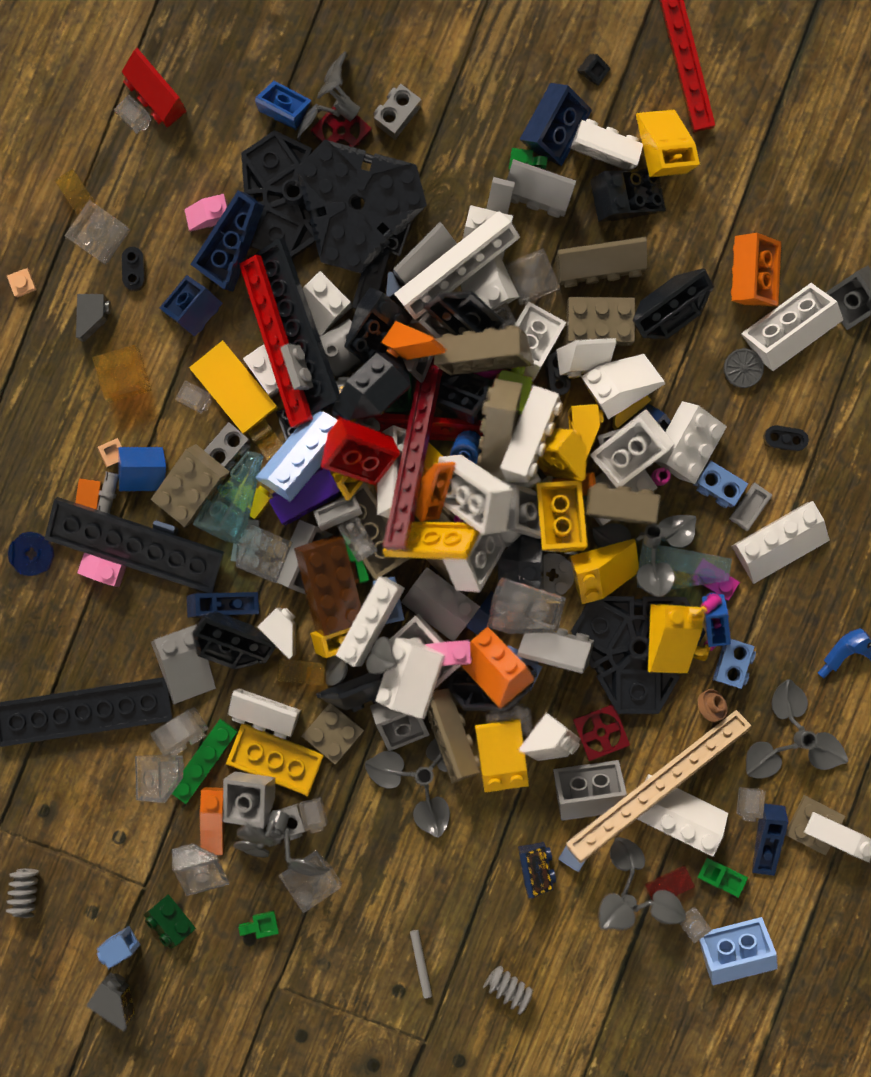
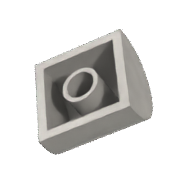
M349 318L320 337L336 379L362 363L359 358L344 347L352 324Z
M519 485L510 486L513 489L506 529L541 539L537 491Z

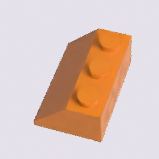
M759 233L735 236L732 267L733 282L731 288L732 301L743 305L778 306L781 241Z
M489 627L485 628L471 640V663L462 665V668L500 709L535 680L527 666Z

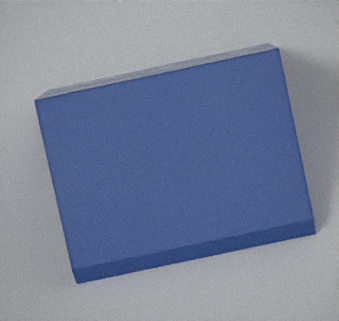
M276 81L269 84L255 98L258 111L294 130H297L312 100Z
M118 447L119 491H157L165 480L166 474L163 447Z

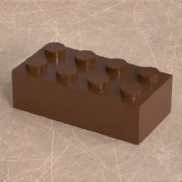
M332 535L294 548L316 632L327 636L350 628L361 610V604L344 538Z

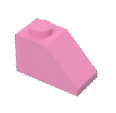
M224 194L201 199L184 209L189 231L217 224L228 207Z
M84 553L77 573L111 586L120 587L126 566Z
M469 641L424 644L445 655L442 666L467 665L471 663Z

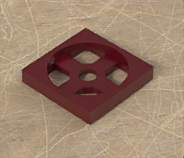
M329 112L311 129V133L323 142L326 140L323 136V126L327 123L333 129V134L327 139L328 141L337 143L339 140H345L350 147L354 148L372 131V128L358 115L352 121L346 119L344 122H338L333 117L334 114ZM356 122L360 125L358 139L350 133V128ZM339 127L346 129L343 135L338 134L337 130Z
M612 704L573 719L589 761L630 746L620 717ZM599 714H609L614 717L616 722L606 725L602 723ZM591 717L594 727L592 731L583 734V726L587 719ZM599 728L605 729L604 736H598L597 730ZM619 730L620 739L615 746H611L608 737L610 733ZM595 739L599 740L603 750L595 751L588 747L587 742Z

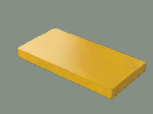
M223 340L189 367L244 435L278 408Z
M413 522L408 550H386L384 548L383 554L385 557L468 559L480 532L468 523Z
M244 723L240 726L226 765L249 774L276 777L275 784L308 796L324 755L292 741L277 737L269 732L257 730L253 726Z

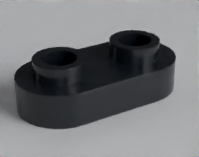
M128 247L122 253V281L124 286L130 291L141 290L146 282L145 256L137 247ZM131 254L136 255V258L133 261L129 260V256ZM131 276L137 277L135 282H130Z
M553 352L545 361L547 385L549 391L562 396L570 390L571 379L568 378V375H560L559 367L553 366V360L558 361L557 352ZM555 382L561 384V389L555 387Z
M778 425L769 427L763 435L767 446L794 452L805 449L809 442L805 431ZM772 433L777 435V441L771 439ZM793 437L799 439L798 445L793 443Z

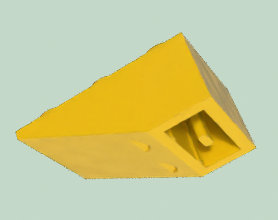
M675 110L636 114L649 177L686 174L700 165L696 144Z

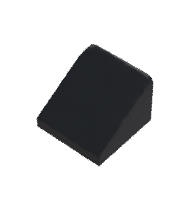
M589 54L577 71L599 86L611 68L598 54Z

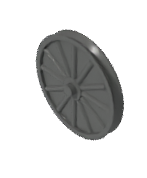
M737 349L725 360L724 374L727 380L736 387H751L763 375V361L751 349Z

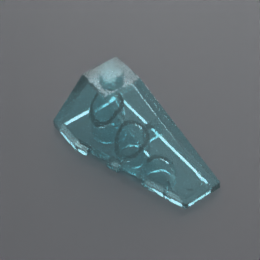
M247 451L231 470L229 480L224 485L220 484L217 487L219 491L212 501L207 500L202 506L193 523L194 526L224 541L235 544L239 542L248 524L258 482L256 476L260 472L263 461L262 454Z
M642 543L639 568L645 564L652 565V548L647 547L644 543ZM660 545L656 549V564L665 562L673 569L674 583L671 589L729 581L732 564L731 558Z

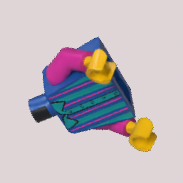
M709 593L703 596L700 608L691 606L689 613H693L690 620L700 622L704 620L707 640L704 643V648L696 647L694 658L706 661L709 650L712 651L716 646L730 645L731 640L728 610L724 595Z

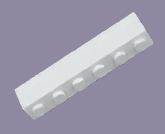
M498 211L394 294L413 319L416 320L426 312L423 307L427 302L439 293L452 292L517 241L520 236L512 223Z

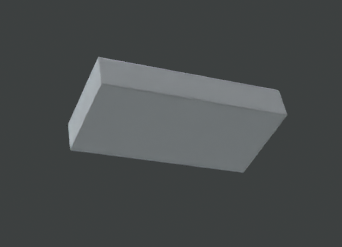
M493 177L487 209L508 214L515 182Z
M753 483L729 519L748 531L773 495L758 484Z
M355 494L350 500L343 498L313 511L321 531L363 514Z

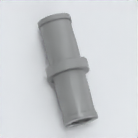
M106 471L102 490H99L100 500L97 510L110 514L113 499H116L117 496L115 491L119 474Z

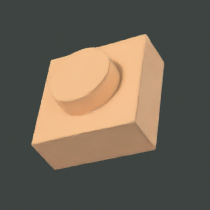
M28 268L7 275L15 297H20L37 290Z
M118 438L97 447L106 468L118 463V447H122Z

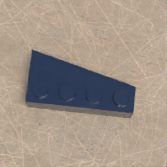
M238 190L190 265L224 290L234 292L241 273L239 264L246 259L264 206L248 194Z

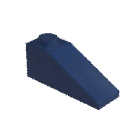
M258 592L196 593L188 595L187 618H202L203 615L214 611L227 616L259 614Z
M762 804L757 827L752 867L753 873L775 876L789 822L785 806Z

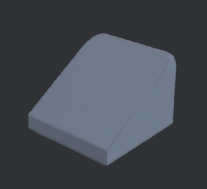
M390 271L388 272L386 295L393 300L397 298L394 293L401 288L393 272Z
M156 520L153 522L154 529L177 535L178 527Z
M566 846L558 860L577 872L581 870L585 861L580 863Z

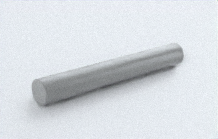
M412 930L410 935L424 998L432 997L419 930Z

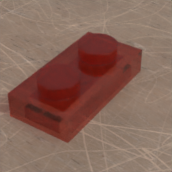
M685 865L645 884L652 901L654 893L659 890H666L677 896L695 887Z

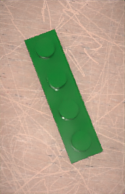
M219 719L168 792L187 804L236 736L238 730L224 720Z

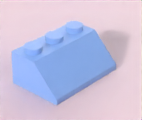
M762 917L698 933L705 965L712 985L777 969V954Z

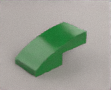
M344 540L350 563L355 562L359 584L368 582V574L360 556L347 540Z
M708 857L697 877L738 898L748 879L747 876Z

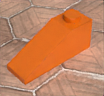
M395 321L381 342L388 348L386 352L395 359L399 356L405 360L443 354L447 350L434 337Z
M454 461L436 463L422 477L414 514L420 522L440 518L456 466Z
M204 787L201 790L200 800L201 854L223 855L225 834L223 788Z

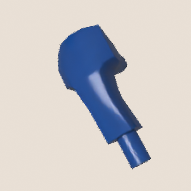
M859 628L844 635L824 659L826 664L817 673L822 678H825L832 670L836 672L844 659L854 653L864 655L871 661V638L867 632Z

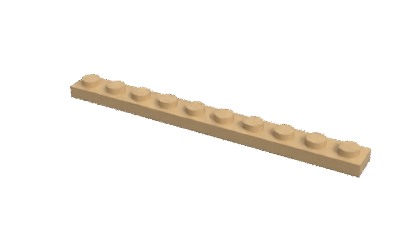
M735 710L567 842L566 847L582 863L751 729V724Z

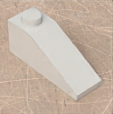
M815 812L812 813L804 831L806 834L862 860L870 861L871 838Z

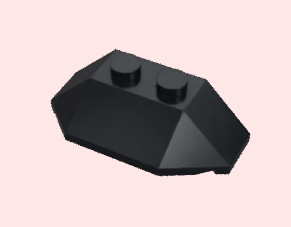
M704 268L675 275L640 301L633 317V322L642 338L667 340L702 314L709 294L714 288Z
M473 291L439 293L423 307L455 336L463 335L465 331L479 333L484 332L488 328L504 329V320Z
M387 352L376 353L346 381L339 395L340 400L334 404L333 411L351 422L381 416L410 388V374L403 359L400 357L395 359Z
M474 373L452 376L445 374L441 377L436 406L445 413L474 425L483 412L484 402L487 401L488 389L491 387L492 382Z
M521 534L502 553L498 560V601L520 620L524 621L544 620V550H542L541 539Z
M216 611L203 615L192 632L197 656L232 669L248 667L257 663H266L277 647L265 634L254 626Z
M454 671L447 684V688L464 711H507L515 707L532 689L534 681L501 709L466 671ZM530 671V673L535 679L537 676V672Z
M369 672L316 693L317 698L344 710L351 709L352 712L365 708L364 703L372 701L373 704L378 703L376 698L385 672L379 674Z

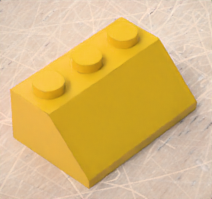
M554 428L551 436L547 435L545 452L542 457L539 456L536 463L545 476L579 481L585 479L586 445L581 440L582 436L574 429Z
M581 481L536 483L542 550L554 552L585 551L587 548Z

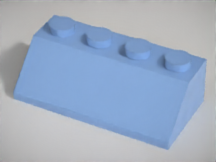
M318 411L312 415L313 420L298 426L256 476L258 481L290 502L321 466L327 433L337 421L325 412Z

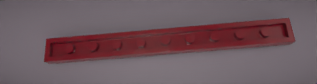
M434 357L424 382H419L418 380L416 382L383 544L386 550H408L443 372L442 369L434 365Z

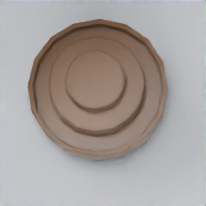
M708 689L699 695V711L708 721L718 722L726 717L727 704L718 691Z

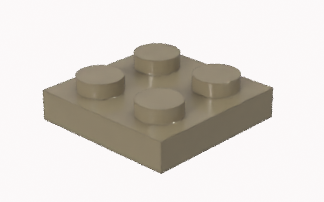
M329 703L302 737L336 765L364 730L339 708Z
M803 795L785 835L826 856L831 845L804 832L812 813L815 812L839 824H842L845 815Z

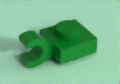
M512 148L509 171L513 159L546 170L548 157H533V150Z
M275 910L253 915V922L242 923L238 926L240 936L256 932L258 939L279 934Z

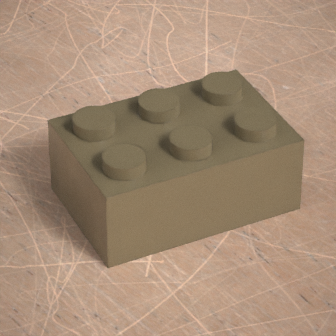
M569 297L566 302V345L576 340L616 338L615 346H632L635 342V324L633 322L635 298Z
M195 444L183 452L151 500L186 527L197 519L230 471Z
M596 483V485L591 486L587 490L584 516L646 525L654 524L657 522L660 495H654L653 490L641 489L638 492H631V487L618 486L616 489H609L608 484Z

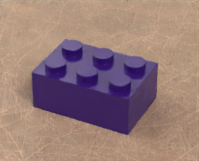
M319 467L291 502L276 492L272 494L273 498L269 502L281 524L287 526L342 495V492L337 486L330 470Z

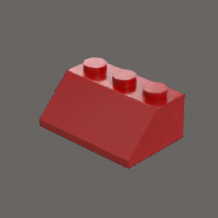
M136 48L122 70L125 78L123 83L131 92L135 90L138 93L137 99L144 108L149 106L153 111L151 116L158 124L163 123L168 128L187 111L176 92L142 52Z
M339 417L327 433L321 466L324 469L376 486L401 453L392 436Z

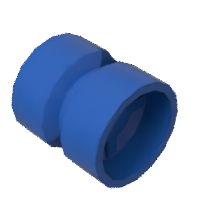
M470 430L459 433L451 449L450 456L462 455L474 464H477L479 453H481V449H479L480 435Z

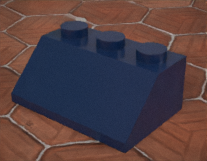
M550 83L520 140L530 150H533L534 153L548 157L549 161L562 166L571 150L570 148L580 122L588 119L592 109L568 85Z

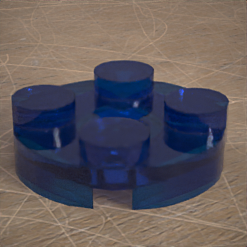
M36 532L20 534L9 546L8 559L10 564L17 572L26 576H37L48 571L54 559V549L51 541L45 540V536ZM30 548H34V552L37 553L33 560L26 556V552H29Z

